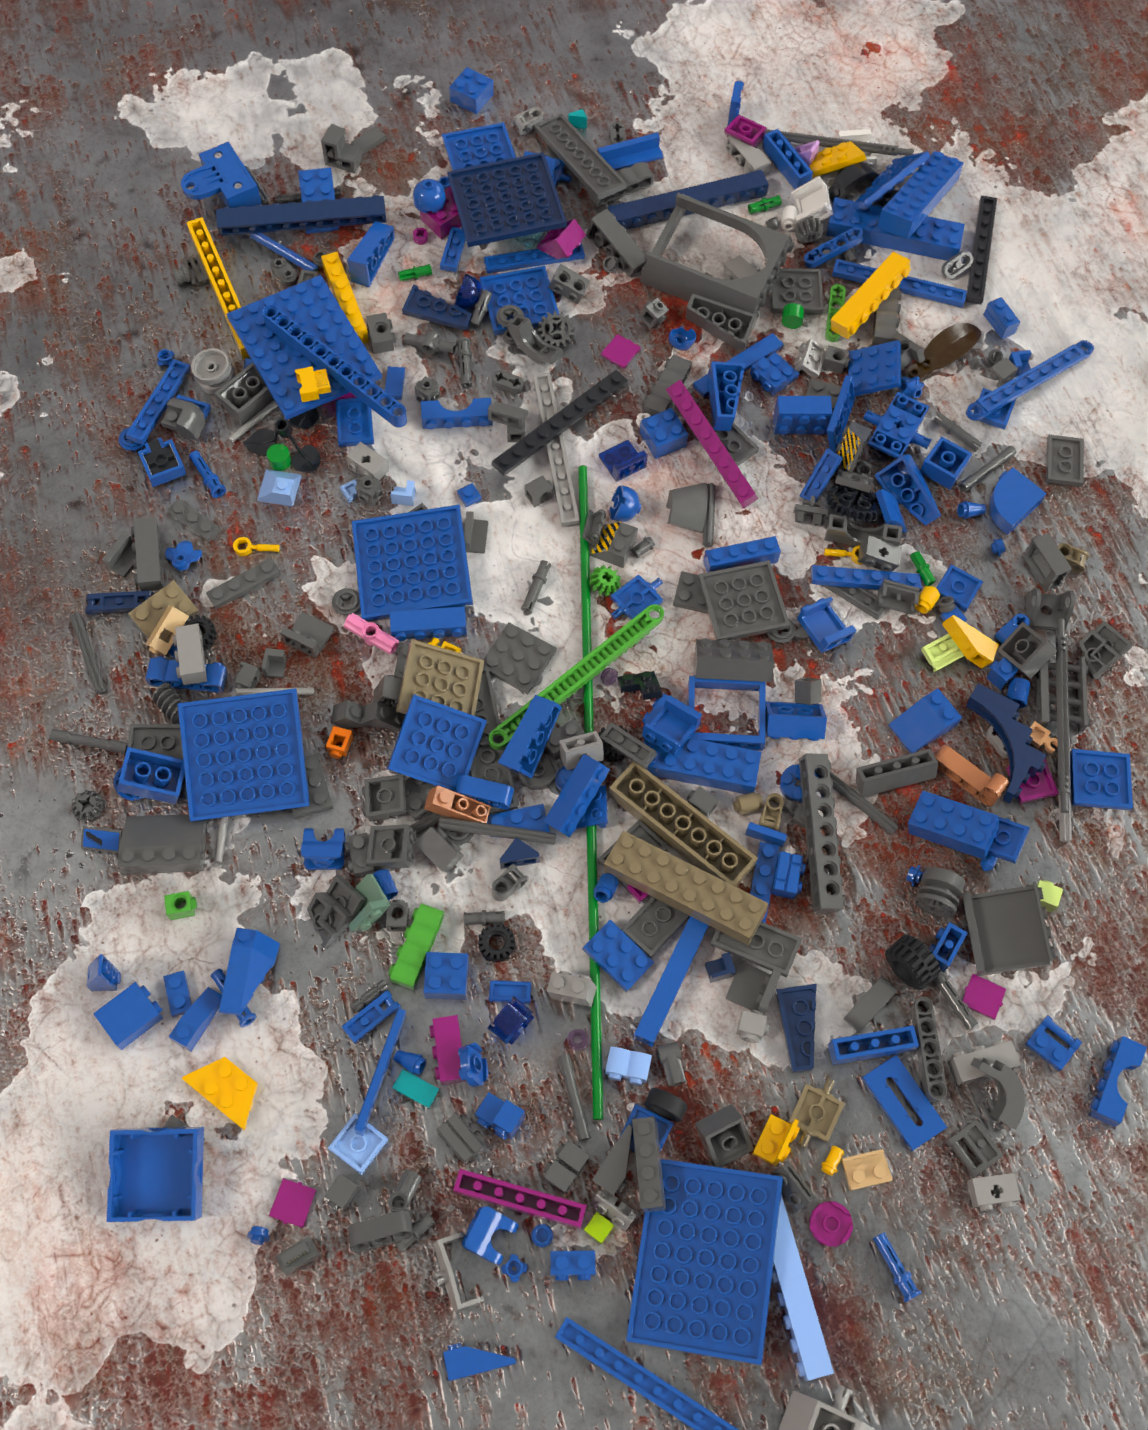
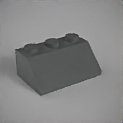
M253 362L214 393L228 414L242 426L274 400Z

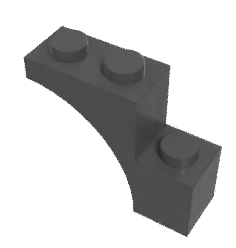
M346 700L333 706L331 723L344 729L379 727L400 732L406 714L396 712V708L379 701L361 706Z

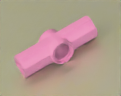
M354 613L349 614L345 620L344 628L364 639L367 645L376 646L389 655L394 654L397 650L399 640L379 629L376 623L367 622ZM371 632H374V633H375V634L372 635V636H369V635H368V634L371 633Z

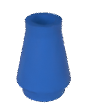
M968 501L959 503L957 507L958 516L963 519L984 515L986 512L985 504Z
M398 1050L394 1056V1062L400 1064L413 1075H420L427 1062L421 1054Z

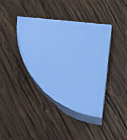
M356 479L340 486V490L348 503L352 502L357 496L355 489Z

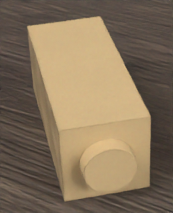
M168 605L146 642V645L150 647L149 651L158 656L160 653L166 655L173 644V635H176L175 627L184 626L189 616Z

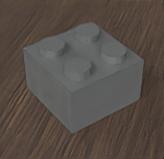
M1024 622L997 649L1001 655L1030 679L1057 651L1048 641Z

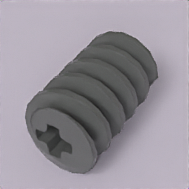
M166 682L155 690L152 695V701L166 714V717L170 719L172 724H180L178 703H185V700L180 698L179 693H175L176 690L171 688L170 683Z

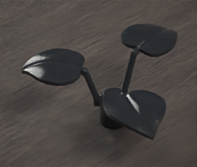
M313 408L289 420L280 418L275 422L276 430L274 432L268 428L259 429L243 443L250 452L259 456H267L268 448L278 441V435L282 438L289 437L298 450L291 458V464L294 469L304 473L314 472L318 469L321 462L320 453L312 445H306L301 450L291 434L293 432L292 427L296 429L300 427L310 429L315 426L319 419L318 411L316 408Z

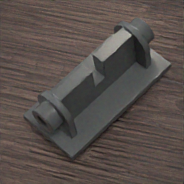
M602 509L595 513L589 510L582 538L594 547L597 546L598 539L601 538L602 523L606 518V513Z

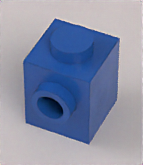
M1004 657L1000 662L996 660L989 667L991 671L987 679L1001 691L1015 677L1019 669Z

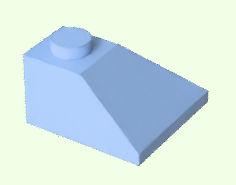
M266 469L257 500L293 507L301 474Z

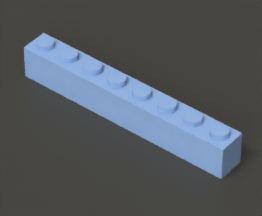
M781 1195L772 1282L777 1284L779 1291L776 1293L777 1301L780 1307L783 1306L785 1312L783 1322L786 1330L790 1329L792 1339H789L792 1352L797 1353L799 1360L796 1363L798 1374L804 1378V1381H809L834 1374Z

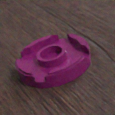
M835 1201L817 1205L809 1218V1229L812 1236L820 1244L827 1247H837L845 1243L853 1231L850 1212L842 1204Z

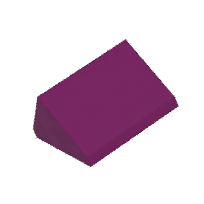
M738 115L725 128L724 133L727 138L731 136L758 148L767 127Z

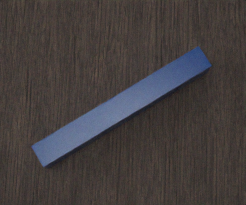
M691 916L689 917L634 1033L633 1040H638L650 1047L653 1046L709 925Z

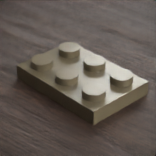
M173 580L130 611L128 615L149 639L168 605L175 607L189 617L197 612L198 609Z

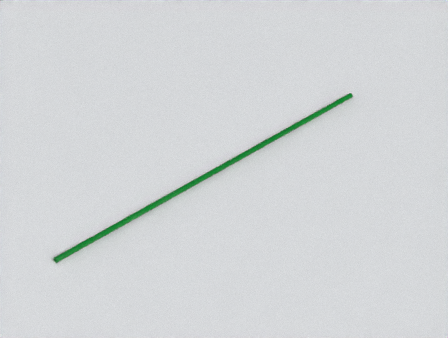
M581 465L578 467L582 655L584 658L592 652L589 542L582 538L588 516L587 466ZM590 679L587 684L583 685L585 734L594 731L593 679ZM596 825L586 827L589 940L599 931L598 901L594 897V888L598 882ZM589 957L590 978L597 987L592 1007H590L593 1120H604L600 966Z

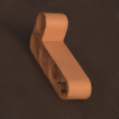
M942 745L934 755L938 761L937 769L987 806H993L1009 786V781L1003 775L996 773L992 778L947 745Z

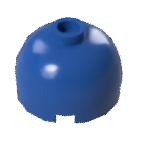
M434 179L421 180L414 187V206L423 213H427V211L436 213L442 210L446 204L444 187Z
M624 485L618 486L611 500L614 502L613 508L610 507L609 516L612 520L627 522L640 513L642 504L634 489Z

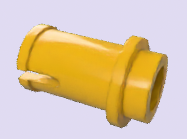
M832 1146L825 1162L821 1163V1170L830 1176L837 1173L838 1170L836 1168L844 1155V1151L836 1146Z

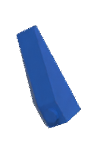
M910 454L902 455L875 474L882 489L893 494L897 502L906 507L924 525H928L942 516L920 469Z
M236 929L219 1013L242 1014L254 996V991L259 984H262L268 970L274 966L280 947L279 942L258 930Z

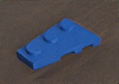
M544 804L488 815L487 819L488 824L550 832L549 825L543 822L546 818Z

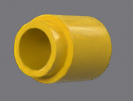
M925 586L919 594L918 605L915 604L917 611L926 614L932 610L940 597L937 588L933 586Z

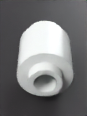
M787 206L782 211L781 227L786 231L794 230L796 224H798L795 218L798 215L796 207Z

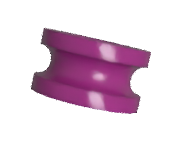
M419 227L413 231V240L416 244L423 245L427 243L428 232L426 229Z

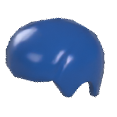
M683 326L678 329H672L669 333L670 345L680 351L691 348L696 340L695 331L693 329L686 331Z

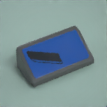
M83 826L81 849L119 854V845L123 831Z

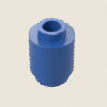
M609 873L601 875L594 888V897L597 901L606 903L612 899L619 886V881L614 875Z

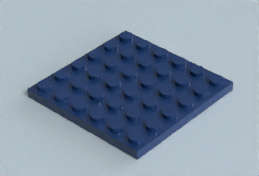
M544 152L447 172L468 247L567 227V221Z

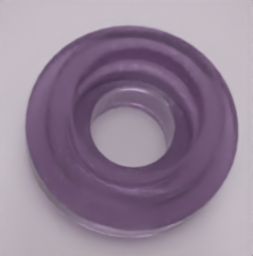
M606 668L600 676L602 683L605 686L614 684L618 679V671L614 668Z
M581 1029L572 1030L567 1038L568 1045L574 1050L584 1049L588 1044L586 1032ZM580 1037L582 1039L581 1043H575L574 1038Z

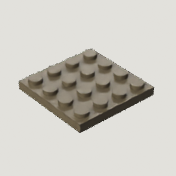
M412 639L409 643L396 712L406 714L412 695L415 694L475 716L484 660Z

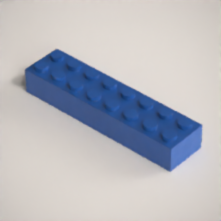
M934 151L930 158L925 161V164L911 176L881 211L877 227L908 240L959 180L964 162L959 161L957 158L948 157L942 152Z
M834 198L833 215L830 216L826 236L835 238L853 227H860L864 235V239L861 242L863 244L948 261L960 251L965 226L963 223L927 216L907 240L877 227L881 211L884 207L872 205V207L863 210V208L855 210L853 205L855 201Z

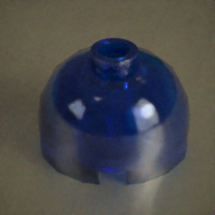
M465 273L454 305L462 309H471L479 301L482 286L477 278Z

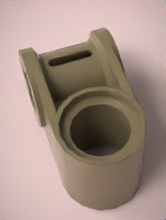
M1060 543L1058 548L1071 566V571L1083 573L1085 571V561L1088 560L1089 553L1067 543Z
M772 793L767 796L758 825L778 831L784 804L780 794ZM769 802H776L778 807H771Z

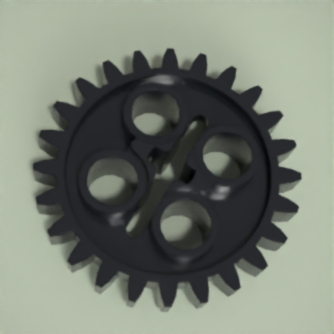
M844 485L832 486L829 489L826 499L828 501L827 505H831L830 509H835V513L840 512V516L846 515L847 519L853 518L854 521L860 519L861 522H864V520L871 522V520L876 521L883 516L876 493H871V491L868 493ZM859 497L856 507L853 509L855 500Z

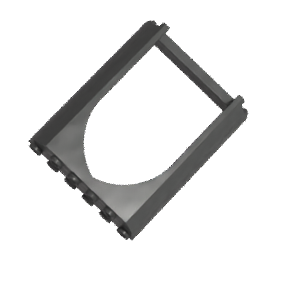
M677 193L675 209L652 252L647 251L645 254L646 263L642 267L640 283L687 302L690 301L693 293L757 315V321L758 311L760 307H764L765 297L767 293H771L773 289L772 283L778 279L780 275L779 269L781 266L784 267L787 261L786 255L788 252L791 253L794 243L791 236L684 194ZM689 210L737 229L751 237L761 248L766 260V266L758 273L749 277L727 280L706 275L661 256L685 211Z

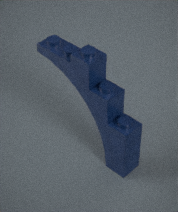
M978 683L966 707L980 715L987 723L993 726L994 731L998 734L1006 749L1010 777L1009 786L1003 801L1010 804L1013 797L1016 799L1019 797L1022 788H1020L1021 783L1026 784L1029 777L1034 778L1037 772L1041 774L1046 765L1043 762L1046 754L1029 746L1033 739L1030 737L1033 729L1016 721L1020 714L1017 712L1020 704Z

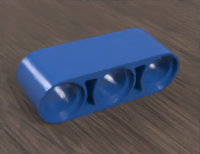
M460 775L455 792L491 807L509 809L514 788L497 782Z

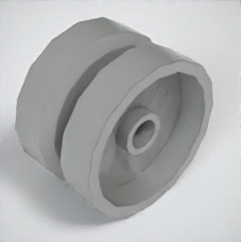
M210 348L203 350L192 360V373L200 388L208 394H214L236 376L228 356L219 349Z

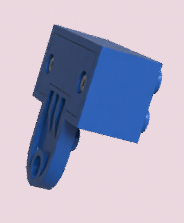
M229 141L199 153L202 167L188 172L181 180L183 193L193 200H201L218 194L227 208L262 205L257 184Z

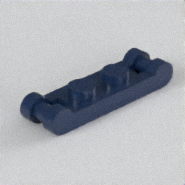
M131 591L87 594L86 602L88 606L85 608V613L87 615H96L97 613L130 612L143 603H139V600L143 599L146 601L154 595V592Z

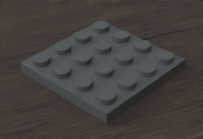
M770 560L698 574V580L717 641L722 639L733 640L788 629L790 627Z

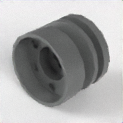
M926 868L920 882L922 886L918 888L914 903L923 911L936 916H955L959 904L958 898L962 895L965 880L958 874L944 868Z

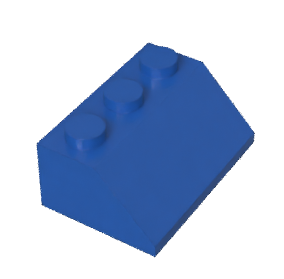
M766 701L765 731L768 737L772 739L788 737L792 740L808 738L811 741L825 739L827 716L822 704L808 705Z

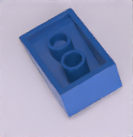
M939 688L916 702L888 726L911 754L957 727L962 717Z

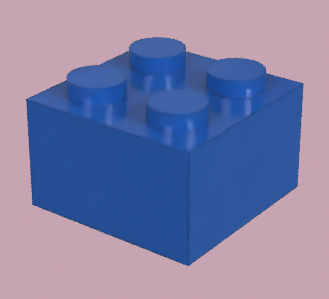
M466 67L449 86L450 102L477 114L494 95L493 80Z
M672 408L640 420L639 433L655 459L687 446L688 433Z
M941 436L924 460L920 471L926 477L951 490L967 467L972 453Z
M426 952L423 992L425 999L466 1000L469 967L468 953Z

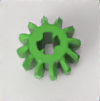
M602 565L600 568L596 567L590 575L589 585L594 586L593 591L597 590L599 596L603 593L607 597L615 593L620 587L621 583L619 581L621 576H617V570L612 571L611 566L608 569L605 565Z

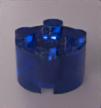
M515 996L511 999L513 1004L509 1001L495 1017L494 1027L490 1024L487 1028L506 1045L508 1043L512 1045L521 1034L519 1029L521 1027L526 1029L534 1018L532 1015L533 1011Z

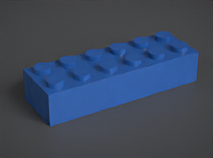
M689 738L674 756L644 739V744L657 753L656 757L646 768L655 777L741 794L752 793L755 790L761 751Z

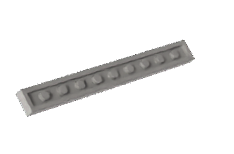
M550 372L533 375L542 424L558 413ZM560 434L546 445L561 526L579 524V515L563 435Z

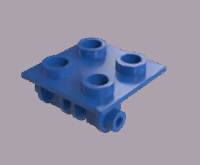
M606 785L599 787L596 796L592 799L576 829L598 825L599 828L606 827V824H608Z

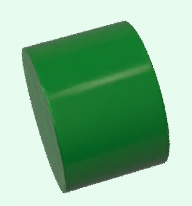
M796 303L785 305L781 321L783 326L789 329L801 327L803 324L804 308Z
M274 444L268 448L267 458L273 470L284 471L290 467L291 457L289 449L285 445Z

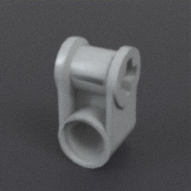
M532 107L515 115L512 123L518 127L521 135H527L534 131L535 124L544 121L543 110L540 107Z

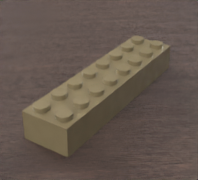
M632 762L609 787L608 796L637 820L640 819L658 837L697 868L738 887L755 867L758 858L652 773L635 762Z
M624 830L604 862L605 873L614 875L617 879L748 946L768 909L767 902Z

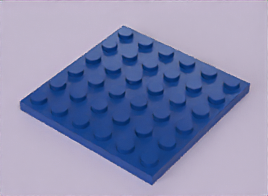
M460 504L352 521L362 619L371 621L390 618V612L473 605Z
M296 688L178 703L189 818L191 822L310 806Z

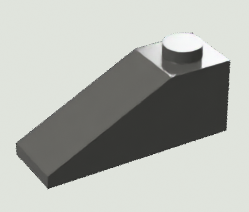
M628 1124L592 1179V1181L613 1196L616 1192L621 1194L627 1185V1182L624 1180L627 1177L633 1127Z

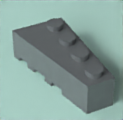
M692 293L686 308V319L739 352H743L746 349L755 327L757 315Z

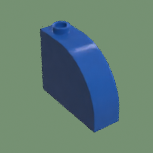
M1012 467L1008 472L1004 471L1001 474L990 497L989 510L995 524L1008 535L1042 503L1047 493Z

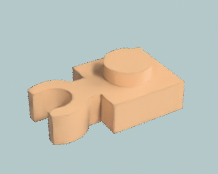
M1035 721L1030 727L1033 729L1030 735L1033 738L1031 744L1038 749L1043 745L1045 750L1052 754L1055 749L1050 744L1058 747L1057 739L1050 738L1049 734L1051 732Z

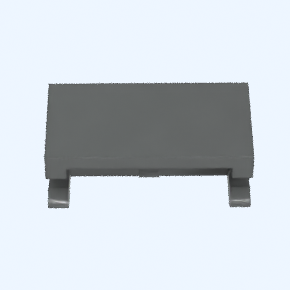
M884 579L878 590L877 606L913 615L915 604L918 605L920 588Z

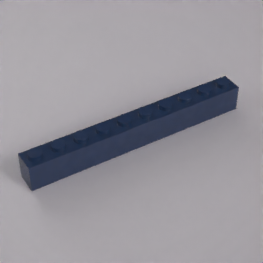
M758 170L609 206L608 210L614 214L618 223L628 230L669 220L676 207L677 193L718 208L767 196L769 183L763 171ZM686 210L683 216L693 214L694 212Z
M379 195L216 209L217 228L220 236L373 224L375 221L387 223L384 196Z

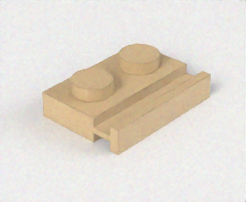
M883 1149L841 1159L850 1191L892 1181Z

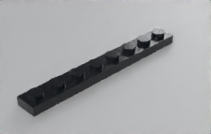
M981 195L979 200L972 249L973 262L970 266L965 302L982 305L984 300L997 198Z

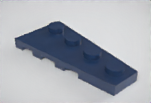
M414 284L402 309L403 315L464 331L468 330L472 319L470 312L454 304L450 305L446 303V300L438 299L432 296L430 292L420 290Z
M817 984L781 988L775 991L792 1073L814 1069Z

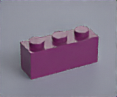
M453 1015L432 1019L433 1025L429 1026L430 1036L435 1038L436 1046H432L433 1059H438V1067H435L436 1080H440L441 1085L467 1082L459 1076L461 1065L458 1049L462 1047L458 1016Z

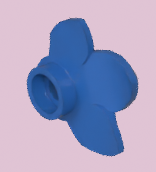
M182 541L176 548L168 547L165 551V556L167 560L172 562L176 570L184 571L189 568L190 563L201 558L202 551L193 550V545L190 541Z

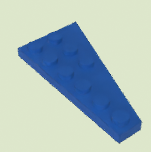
M925 151L893 159V164L886 167L887 170L881 172L871 183L872 187H868L866 193L860 195L853 203L855 210L862 208L866 210L872 207V203L882 199L884 193L892 191L894 189L893 186L900 184L906 176L913 174L916 168L923 166L925 161L930 158L929 152Z

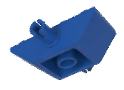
M897 392L884 415L880 416L867 410L863 420L877 426L868 445L897 459L905 455L912 443L927 450L932 439L919 434L918 430L930 406Z

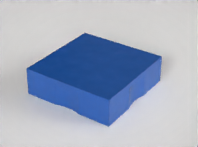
M204 1127L117 1128L110 1130V1183L107 1194V1222H139L147 1219L196 1221L201 1218Z

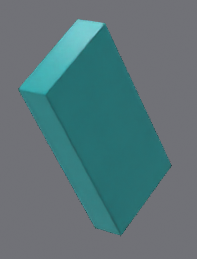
M402 1069L392 1087L393 1090L430 1109L440 1091L439 1088Z

